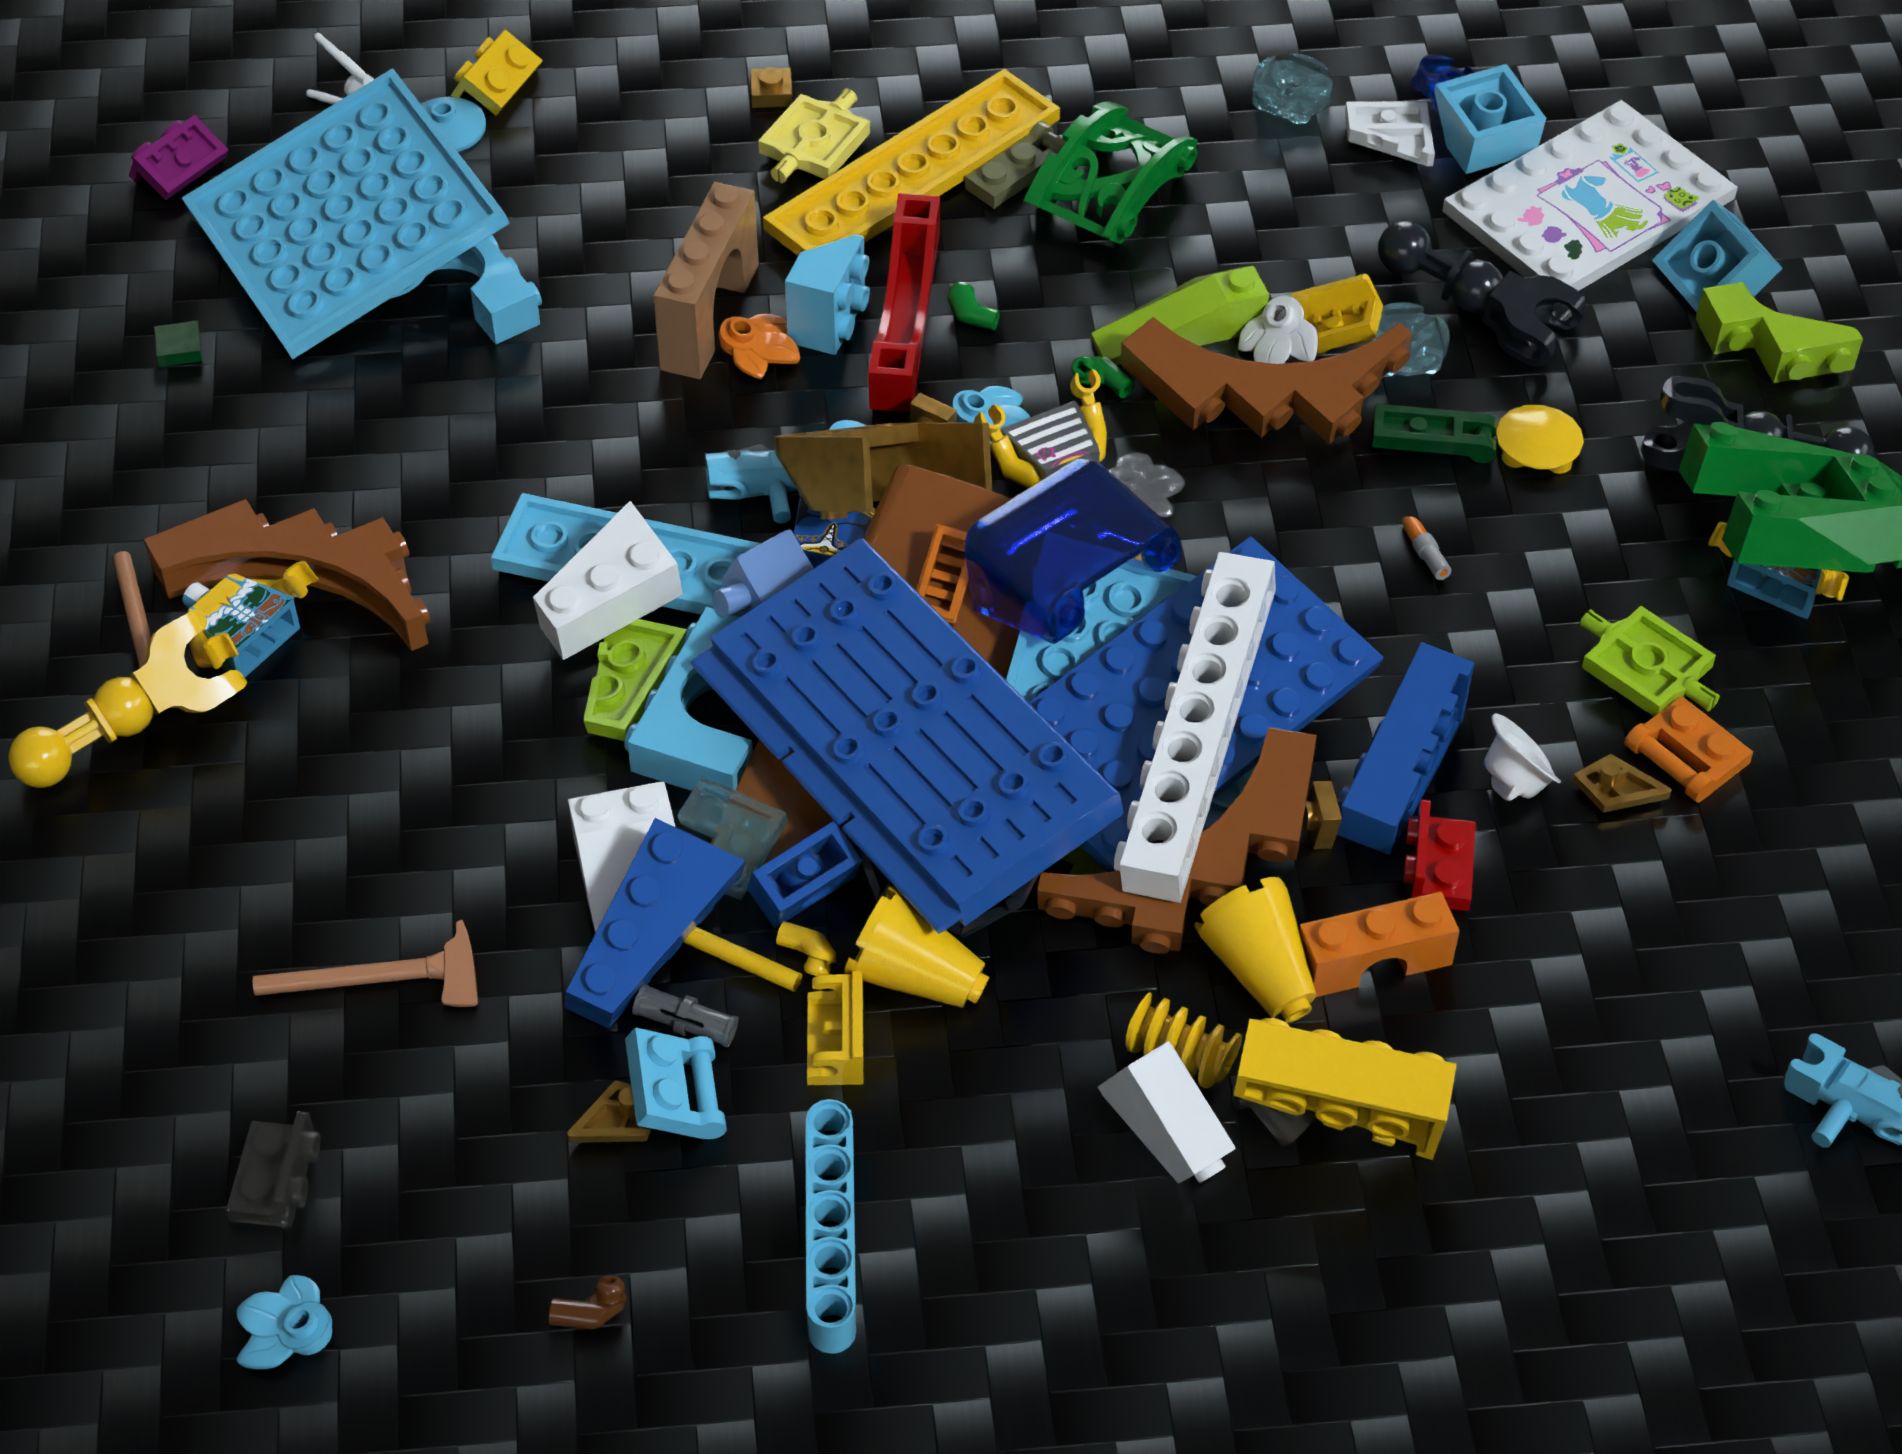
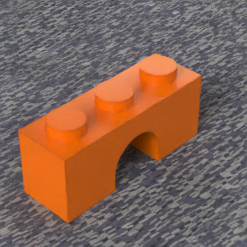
M1441 891L1300 924L1299 933L1315 987L1316 997L1359 987L1363 972L1371 965L1384 959L1398 958L1405 976L1450 966L1453 963L1459 928Z

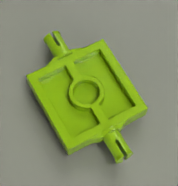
M1640 606L1628 618L1611 624L1591 609L1581 619L1580 626L1600 638L1599 644L1584 656L1582 668L1653 717L1681 696L1690 698L1708 712L1717 704L1720 695L1698 682L1713 667L1716 655L1652 612Z

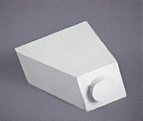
M1170 1041L1128 1065L1098 1086L1103 1097L1178 1184L1193 1175L1199 1183L1210 1178L1226 1167L1221 1158L1236 1149Z

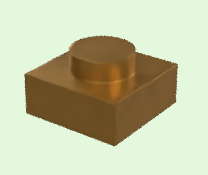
M791 68L751 69L752 108L789 107L792 104Z
M919 393L910 403V423H957V410Z
M1314 781L1306 801L1302 829L1309 831L1313 849H1332L1342 821L1332 781Z

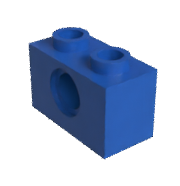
M833 821L753 871L747 889L773 927L777 928L783 921H788L855 878L862 859L836 822Z

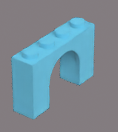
M706 607L698 622L690 624L685 635L683 648L678 656L673 655L666 666L663 682L658 690L653 689L650 692L643 716L638 724L633 723L626 734L624 747L629 753L631 772L730 803L753 754L752 740L703 725L694 720L686 711L698 696L713 689L693 668L691 661L713 646L710 639L711 636L739 619V616L728 615L722 617L715 609Z

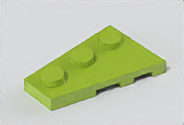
M637 619L606 636L604 642H600L597 654L599 659L597 675L592 678L583 719L588 733L625 741L630 726L633 723L638 724L643 716L650 692L653 689L658 690L663 682L666 666L673 655L678 656L683 648L687 629Z

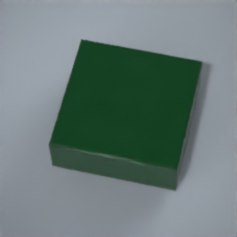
M198 321L154 326L159 367L203 361Z

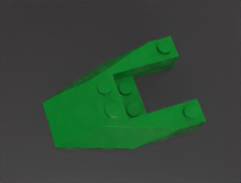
M1713 422L1711 425L1693 424L1679 472L1692 493L1736 496L1722 540L1737 564L1864 573L1874 572L1876 564L1894 562L1893 564L1896 569L1902 568V476L1877 459L1865 454H1852L1734 427L1724 422Z

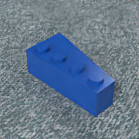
M1421 642L1384 720L1382 719L1376 728L1368 753L1363 752L1358 760L1351 788L1344 786L1339 794L1337 802L1342 821L1337 835L1391 856L1407 826L1408 817L1412 816L1463 722L1475 662Z
M654 818L566 990L564 1008L609 1029L634 1001L640 987L651 981L655 973L681 947L682 942L699 923L701 924L713 910L715 904L740 879L745 860Z

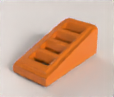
M937 523L916 591L924 599L926 595L950 601L951 606L949 610L931 606L949 624L955 626L979 554L982 536ZM942 546L965 552V560L940 553ZM937 562L962 569L960 576L935 569ZM931 579L957 585L955 592L930 586Z

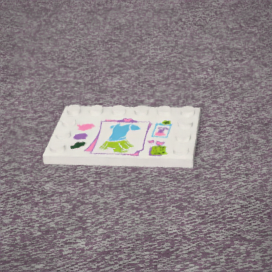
M1620 100L1445 198L1443 212L1522 276H1553L1579 291L1683 230L1712 200H1715L1722 206L1734 200L1738 187L1624 101Z

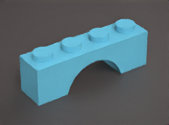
M493 235L436 269H460L480 277V280L471 288L475 320L495 344L540 325L538 306L542 304V300L537 287L533 282L527 283L520 275L517 264L511 257L506 258L502 254Z

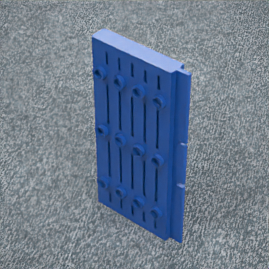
M859 538L711 636L710 639L713 646L691 661L693 668L777 759H781L790 752H793V754L783 760L782 764L838 825L851 817L854 818L843 826V831L938 934L944 932L958 921L966 926L1123 814L1120 793L863 538Z

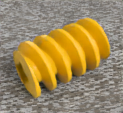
M1150 991L1138 1005L1129 1023L1126 1034L1127 1050L1136 1054L1144 1048L1143 1054L1145 1056L1170 1041L1191 1077L1194 1078L1198 1074L1199 1086L1208 1089L1216 1082L1220 1083L1227 1076L1236 1059L1243 1035L1236 1033L1228 1043L1222 1041L1224 1026L1218 1024L1208 1035L1204 1033L1206 1017L1200 1015L1190 1026L1186 1024L1188 1008L1182 1006L1171 1017L1168 1015L1170 1000L1164 998L1153 1008L1150 1006L1152 998Z

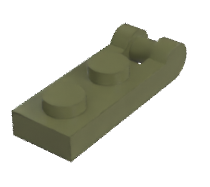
M1039 121L1031 128L1028 135L965 176V189L995 209L1030 185L1048 154L1057 155L1066 141L1063 140L1062 135L1057 136L1054 134V129L1044 121Z

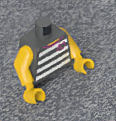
M1091 369L1089 372L1091 388L1081 386L1078 373L1071 380L1070 390L1073 395L1082 399L1083 406H1078L1075 401H1072L1001 430L1000 427L1004 425L1006 420L1004 410L996 404L988 409L989 417L993 421V425L989 423L990 451L1002 476L1006 480L1031 489L1041 499L1046 500L1067 492L1076 503L1086 502L1094 496L1097 490L1094 481L1099 475V463L1106 455L1107 430L1101 403H1096L1094 392L1098 389L1101 382L1096 370ZM980 412L974 418L973 423L988 422L984 414Z

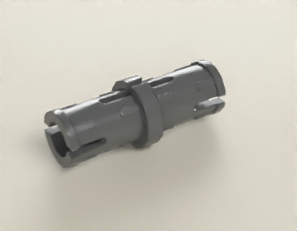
M647 984L640 987L632 1011L633 1015H640L673 1027V1033L685 1036L688 1032L696 1036L708 1037L713 1042L722 1044L726 1048L729 1047L734 1038L739 1021L737 1016H731L698 1004V998L686 995L683 999L651 988Z

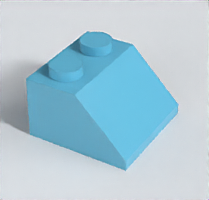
M1507 64L1435 85L1434 91L1446 147L1465 174L1515 160L1539 146L1546 117Z
M1712 200L1652 259L1696 312L1698 311L1703 288L1744 282L1746 288L1754 297L1783 269L1741 220L1715 200Z

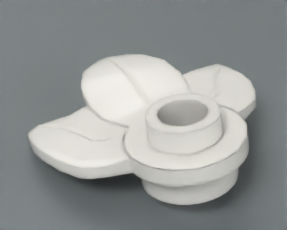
M1281 295L1270 300L1265 306L1262 315L1250 320L1245 325L1239 337L1238 350L1245 353L1254 352L1255 362L1282 364L1286 362L1290 355L1303 362H1311L1315 360L1317 354L1318 335L1316 328L1304 320L1302 305L1291 296ZM1283 310H1286L1284 319L1276 321L1278 315Z

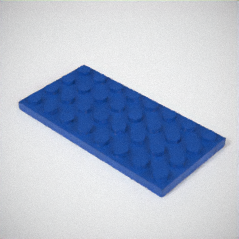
M1252 536L1229 553L1275 561L1276 591L1212 799L1257 765L1268 727L1294 732L1300 731L1380 668L1384 658ZM1215 563L1207 569L1213 570ZM1205 571L1028 702L1120 793L1123 807L1122 816L1080 845L1106 872L1116 871L1114 870V858L1118 843L1120 841L1127 842L1130 830L1127 829L1129 808L1133 800L1140 801L1143 789H1140V777L1144 762L1146 760L1153 761L1156 751L1152 746L1154 730L1157 722H1165L1168 711L1165 710L1167 689L1170 682H1178L1181 673L1177 670L1178 656L1182 644L1189 645L1192 634L1189 632L1192 611L1195 606L1202 607L1204 597L1201 595V588ZM1180 760L1177 762H1187L1189 760ZM1167 800V801H1164V802L1171 803V802H1175V801H1178V800ZM1155 840L1151 843H1158L1160 840Z

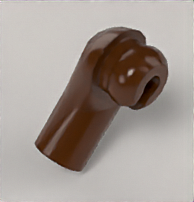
M607 1275L598 1280V1284L595 1287L596 1292L585 1301L553 1298L549 1311V1324L581 1329H598L623 1310L627 1300V1295L624 1293V1282L617 1276Z

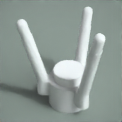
M316 33L314 35L315 40L352 74L344 87L347 96L374 80L322 34ZM312 89L306 92L308 97L332 105L343 99Z

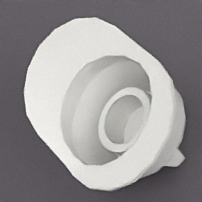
M1496 713L1491 716L1497 735L1484 759V765L1492 775L1491 784L1493 789L1503 799L1511 801L1518 795L1530 799L1553 780L1561 783L1559 778L1555 776L1543 751L1520 727L1503 715Z

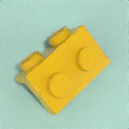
M505 29L495 41L488 37L474 54L478 58L475 64L467 60L453 78L459 84L451 96L460 98L466 91L494 115H497L543 60Z
M1361 274L1290 294L1291 297L1295 298L1302 305L1304 320L1316 328L1318 335L1316 355L1349 344H1362L1377 336L1383 304L1367 274Z

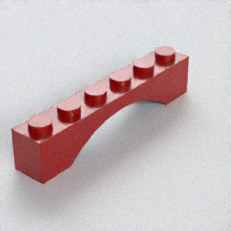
M898 193L884 308L876 339L873 341L868 370L869 409L910 413V403L915 398L940 237V196Z

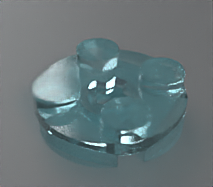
M1289 54L1288 60L1276 61V56L1269 57L1262 61L1254 71L1252 101L1258 109L1265 110L1276 116L1288 118L1290 122L1295 124H1304L1310 121L1311 115L1321 112L1329 104L1332 97L1333 80H1330L1328 77L1327 67L1313 57L1303 54Z
M1402 302L1384 305L1376 338L1400 322L1413 333L1409 360L1396 373L1389 371L1385 376L1390 377L1396 374H1432L1439 371L1442 366V360L1447 354L1450 338L1448 326L1443 318L1436 314L1434 319L1430 315L1424 314V307L1414 303ZM1376 338L1370 339L1367 342L1362 343V345L1367 344L1375 340Z

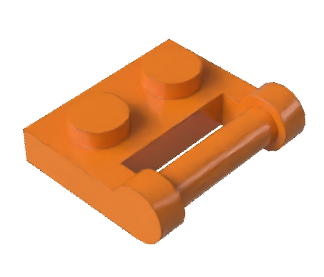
M1683 696L1679 697L1645 724L1640 723L1636 725L1624 741V745L1635 754L1643 753L1686 788L1685 794L1697 803L1704 800L1749 765L1753 755V751ZM1657 740H1659L1661 743H1663L1665 746H1667L1670 750H1672L1675 754H1677V755H1678L1680 758H1682L1685 762H1687L1689 765H1691V766H1692L1694 769H1696L1699 773H1697L1696 771H1694L1691 767H1689L1686 763H1684V762H1683L1681 759H1679L1676 755H1674L1672 752H1670L1667 748H1665V747H1664L1662 744H1660Z

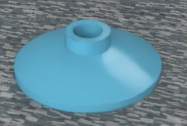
M440 97L421 103L422 107L457 152L472 147L485 133V115L476 104L469 100L455 97Z

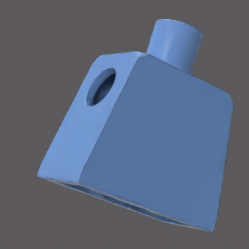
M791 529L770 538L734 559L722 579L724 588L715 590L713 593V604L720 616L725 617L739 612L742 617L814 569Z

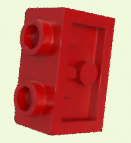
M1421 799L1418 816L1408 817L1405 844L1414 845V855L1406 854L1403 884H1411L1410 899L1442 891L1449 909L1469 911L1472 898L1476 822L1431 817V801Z

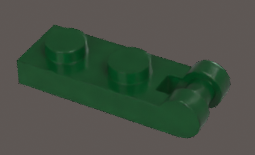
M1375 404L1372 447L1470 456L1475 462L1487 463L1496 456V442L1493 437L1496 435L1497 422L1494 416L1486 413Z

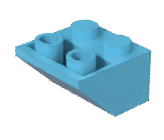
M853 235L800 252L785 280L787 335L794 340L796 345L836 355L843 340L851 338L855 326V317L858 311L863 312L866 309L870 295V288L865 286L869 256L864 255V236Z

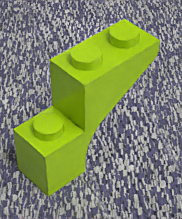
M1744 282L1703 288L1695 318L1714 354L1755 348L1773 383L1853 370L1863 341L1859 331L1853 327L1773 311L1759 303L1750 294Z

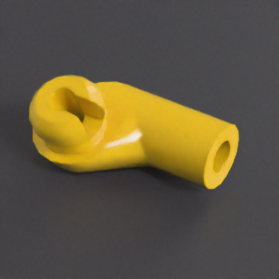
M786 921L782 922L777 934L776 944L808 955V959L804 964L806 973L814 976L830 975L832 963L836 964L837 955L827 938L818 931Z

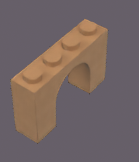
M714 181L654 293L660 370L696 379L702 378L715 352L713 306L716 287L745 293L759 266L755 190Z

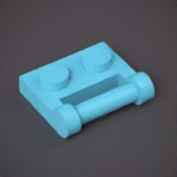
M634 1028L625 1038L636 1125L701 1139H715L724 1135L727 1131L725 1115L718 1109L711 1063L715 1059L713 1040L703 1036L685 1039ZM683 1064L692 1066L698 1112L690 1111Z

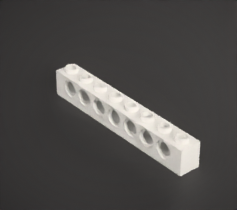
M1219 552L1214 569H1206L1201 588V595L1204 597L1202 607L1195 606L1192 611L1189 627L1192 638L1189 645L1182 644L1178 656L1177 670L1181 673L1178 682H1170L1165 699V710L1168 711L1165 722L1158 721L1154 730L1152 746L1156 751L1153 761L1146 760L1144 762L1140 777V789H1143L1140 801L1133 800L1129 808L1127 829L1130 830L1127 842L1120 841L1116 849L1114 870L1120 871L1123 892L1181 903L1276 591L1275 561ZM1180 760H1189L1187 762H1177ZM1167 800H1178V801L1171 802V803L1164 802V801H1167ZM1155 840H1164V841H1165V842H1162V843H1151L1152 841H1155Z

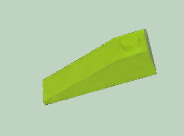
M1254 266L1235 268L1195 277L1092 332L1091 340L1100 357H1106L1115 365H1120L1121 343L1152 317L1178 336L1198 346L1240 337L1241 331L1250 320L1262 315L1265 306L1268 304L1269 293Z

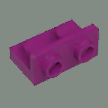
M194 114L183 123L180 121L172 123L163 132L162 138L155 143L146 142L138 147L131 156L133 161L129 177L134 182L143 177L165 200H168L225 159L229 149Z

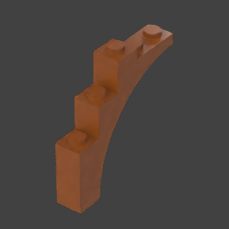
M1152 317L1121 343V366L1192 430H1195L1204 421L1207 423L1212 422L1226 406L1257 435L1263 437L1272 428L1277 430L1283 427L1294 413L1330 445L1341 434L1346 437L1358 427L1362 420L1360 415L1363 399L1369 397L1376 390L1380 379L1389 371L1396 373L1407 363L1411 356L1409 350L1413 333L1400 322L1375 340L1344 354L1311 362L1273 364L1240 360L1209 351L1178 336Z
M244 499L144 539L152 570L169 599L183 595L186 589L195 582H199L206 587H213L230 574H237L247 579L278 580L283 578V574L290 566L300 561H306L319 579L316 583H311L308 586L342 595L371 610L397 632L411 651L428 644L425 625L431 622L430 616L422 599L417 598L414 600L410 594L411 586L407 578L404 558L409 556L407 544L399 531L395 533L391 531L383 517L338 535L331 522L323 523L315 508L269 526L264 514L256 515L247 499Z
M1268 727L1259 761L1243 791L1219 820L1201 834L1181 903L1123 892L1120 871L1087 875L1041 872L1037 889L1038 909L1045 910L1050 916L1060 919H1071L1074 916L1093 918L1097 923L1107 927H1121L1123 924L1132 925L1131 944L1140 945L1143 950L1156 954H1164L1169 952V950L1180 952L1190 898L1199 899L1202 904L1210 906L1220 897L1241 887L1248 853L1257 854L1260 858L1271 862H1282L1286 859L1297 860L1317 735Z

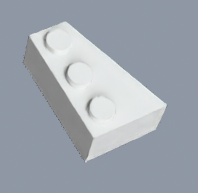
M629 501L533 599L541 630L562 659L565 660L683 595L678 563L632 502Z

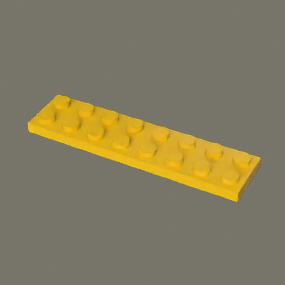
M1003 69L763 217V229L797 256H799L800 252L853 235L864 236L865 243L893 225L898 193L929 196L942 195L964 181L965 176L1028 135L1031 128L1037 122L1044 121L1051 126L1059 121L1060 107L1009 71Z

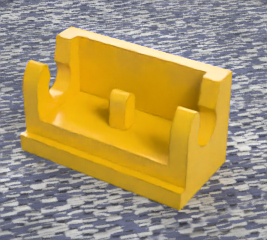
M852 971V974L816 976L812 979V988L821 991L808 992L807 1085L863 1084L862 972ZM822 989H833V991L827 992L822 991Z

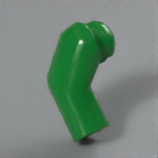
M967 282L954 283L948 291L947 300L955 318L962 323L994 331L999 321L1000 311L979 305L971 284Z
M1079 356L1072 362L1071 372L1073 377L1078 373L1079 382L1083 385H1091L1089 372L1091 369H1094L1100 376L1101 382L1099 386L1109 387L1120 398L1128 397L1135 388V381L1106 357Z

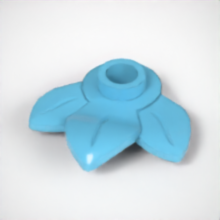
M989 386L980 392L964 390L957 393L951 403V407L957 410V423H973L976 415L982 412L986 421L993 425L988 409L994 404L1000 406L1006 416L1004 425L1000 427V430L1030 418L1029 414L1019 407L1023 396L1007 387Z
M290 1275L284 1281L279 1293L268 1291L255 1293L243 1301L237 1308L238 1321L248 1333L252 1334L237 1357L239 1365L245 1368H274L282 1364L294 1352L301 1355L315 1354L328 1344L332 1336V1318L328 1310L320 1304V1289L310 1278L305 1276Z

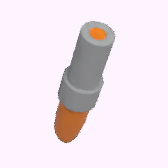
M1402 518V524L1418 556L1425 561L1437 580L1446 579L1451 574L1452 569L1439 551V545L1433 536L1427 533L1417 518Z

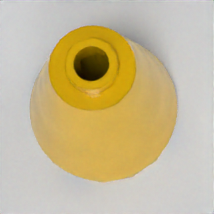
M1267 877L1260 879L1264 887L1250 893L1247 886L1243 885L1217 899L1200 914L1204 924L1195 922L1194 927L1202 940L1269 1016L1274 1019L1283 1018L1286 1023H1290L1304 1017L1312 1010L1310 1003L1317 995L1288 889L1279 877Z
M892 886L887 888L886 897L882 895L855 944L860 948V951L855 960L849 957L844 970V974H852V971L862 972V980L866 983L963 1008L967 1000L976 1004L990 978L982 973L985 963L947 930L938 934L908 900Z

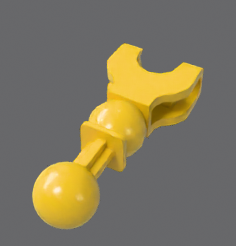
M192 610L156 631L146 648V660L143 666L129 675L130 677H116L106 681L97 690L94 699L90 698L83 703L88 712L58 730L48 727H33L21 732L14 739L9 749L8 759L10 768L15 777L28 786L36 788L50 787L66 776L74 753L102 736L111 743L117 739V736L129 737L140 733L149 725L154 714L157 715L168 708H178L189 713H204L242 690L246 686L247 680L238 670H229L220 676L206 679L197 677L187 668L184 659L186 644L201 631L205 630L207 626V618L202 610Z

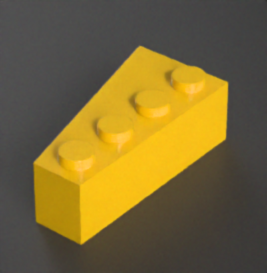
M1265 1018L1260 1021L1249 1019L1233 1096L1295 1116L1304 1114L1307 1109L1316 1112L1317 1119L1322 1121L1325 1126L1341 1131L1346 1127L1354 1125L1366 1128L1373 1133L1372 1141L1390 1147L1395 1144V1139L1417 1145L1415 1155L1433 1160L1447 1122L1457 1064L1447 1062L1441 1056L1430 1052L1410 1054L1396 1051L1390 1045L1380 1041L1360 1043L1341 1039L1340 1035L1329 1030L1317 1029L1309 1032L1291 1028L1286 1022L1274 1018Z

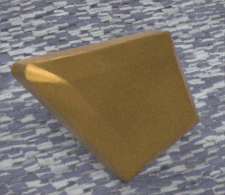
M1612 754L1575 773L1572 780L1603 813L1669 799L1671 788Z
M615 1080L572 1126L567 1135L571 1143L647 1141L652 1128L636 1125L631 1084Z

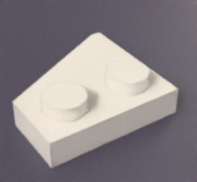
M1427 101L1346 102L1345 119L1348 141L1425 166H1433L1435 152Z

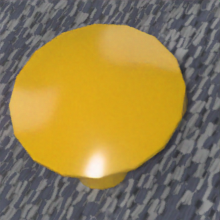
M1524 405L1512 409L1500 419L1496 429L1497 442L1503 450L1502 460L1506 465L1513 468L1526 466L1537 470L1549 469L1553 473L1563 474L1571 469L1573 460L1580 455L1584 443L1582 430L1572 417L1559 409L1545 405Z

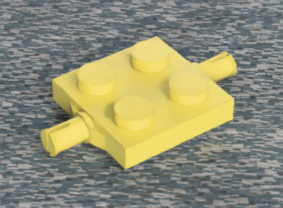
M848 88L844 89L839 97L832 102L818 101L800 94L758 140L760 154L780 161L771 170V176L775 181L778 182L780 179V183H784L790 174L797 169L826 179L836 173L870 134V121L856 116L848 110L857 102V95L853 90L849 92Z

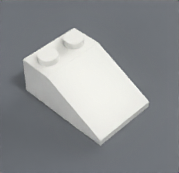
M664 781L568 799L573 836L595 934L654 818L675 827Z

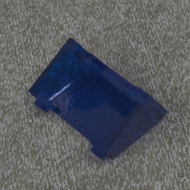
M1081 457L985 515L971 526L965 539V557L973 609L980 614L1056 644L1071 634L1082 623L1085 615L1084 589L1139 553H1141L1143 564L1147 569L1160 573L1166 571L1182 560L1179 535L1101 463Z

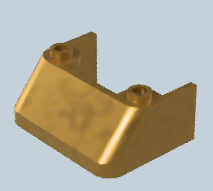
M887 423L774 436L776 457L810 510L820 511V519L848 518V512H873V502L881 500L895 468L904 464L940 473L992 491L989 423Z

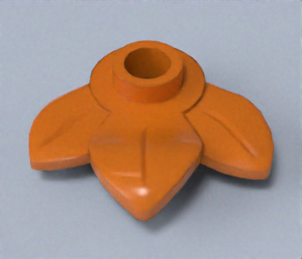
M757 314L750 319L730 317L724 320L720 326L718 335L721 347L726 353L733 356L735 365L741 371L752 377L762 379L768 363L798 364L800 361L799 349L794 340L787 335V320L780 316Z

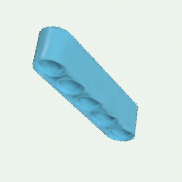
M827 1099L812 1105L806 1116V1309L810 1342L821 1352L834 1354L849 1348L856 1335L854 1144L851 1111L842 1102ZM825 1131H836V1132H838L837 1134H834V1135H823V1134H821V1133H823V1132H825ZM830 1175L839 1177L832 1181L821 1179L824 1176ZM828 1221L840 1223L835 1227H824L821 1225ZM826 1268H838L841 1270L839 1273L832 1275L821 1272ZM835 1315L843 1318L840 1321L834 1323H827L820 1320L825 1316Z

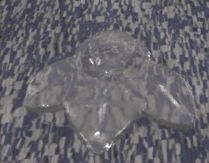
M1130 453L1120 457L1115 468L1107 470L1101 480L1102 495L1108 503L1119 508L1134 506L1141 513L1153 517L1172 516L1173 510L1166 498L1180 492L1185 485L1184 479L1176 471L1163 465L1153 466L1150 456L1143 453Z

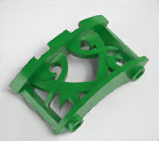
M1108 101L1093 106L1092 115L1089 118L1080 115L1062 134L1063 140L1066 143L1057 155L1048 154L1038 170L1024 201L1110 241L1122 244L1124 239L1128 238L1134 231L1138 219L1137 215L1153 193L1168 180L1182 177L1184 172L1192 167L1197 156V148L1195 147L1198 140L1190 136L1172 138L1126 117L1129 109L1117 103ZM1131 148L1137 160V168L1097 178L1098 159L1094 151L1116 152ZM1079 166L1088 168L1089 174L1087 179H1083L1084 169L1076 171ZM1092 198H1097V212L1101 218L1103 209L1107 205L1112 204L1116 206L1105 227L1085 218L1089 201ZM1057 200H1080L1078 214L1057 205Z

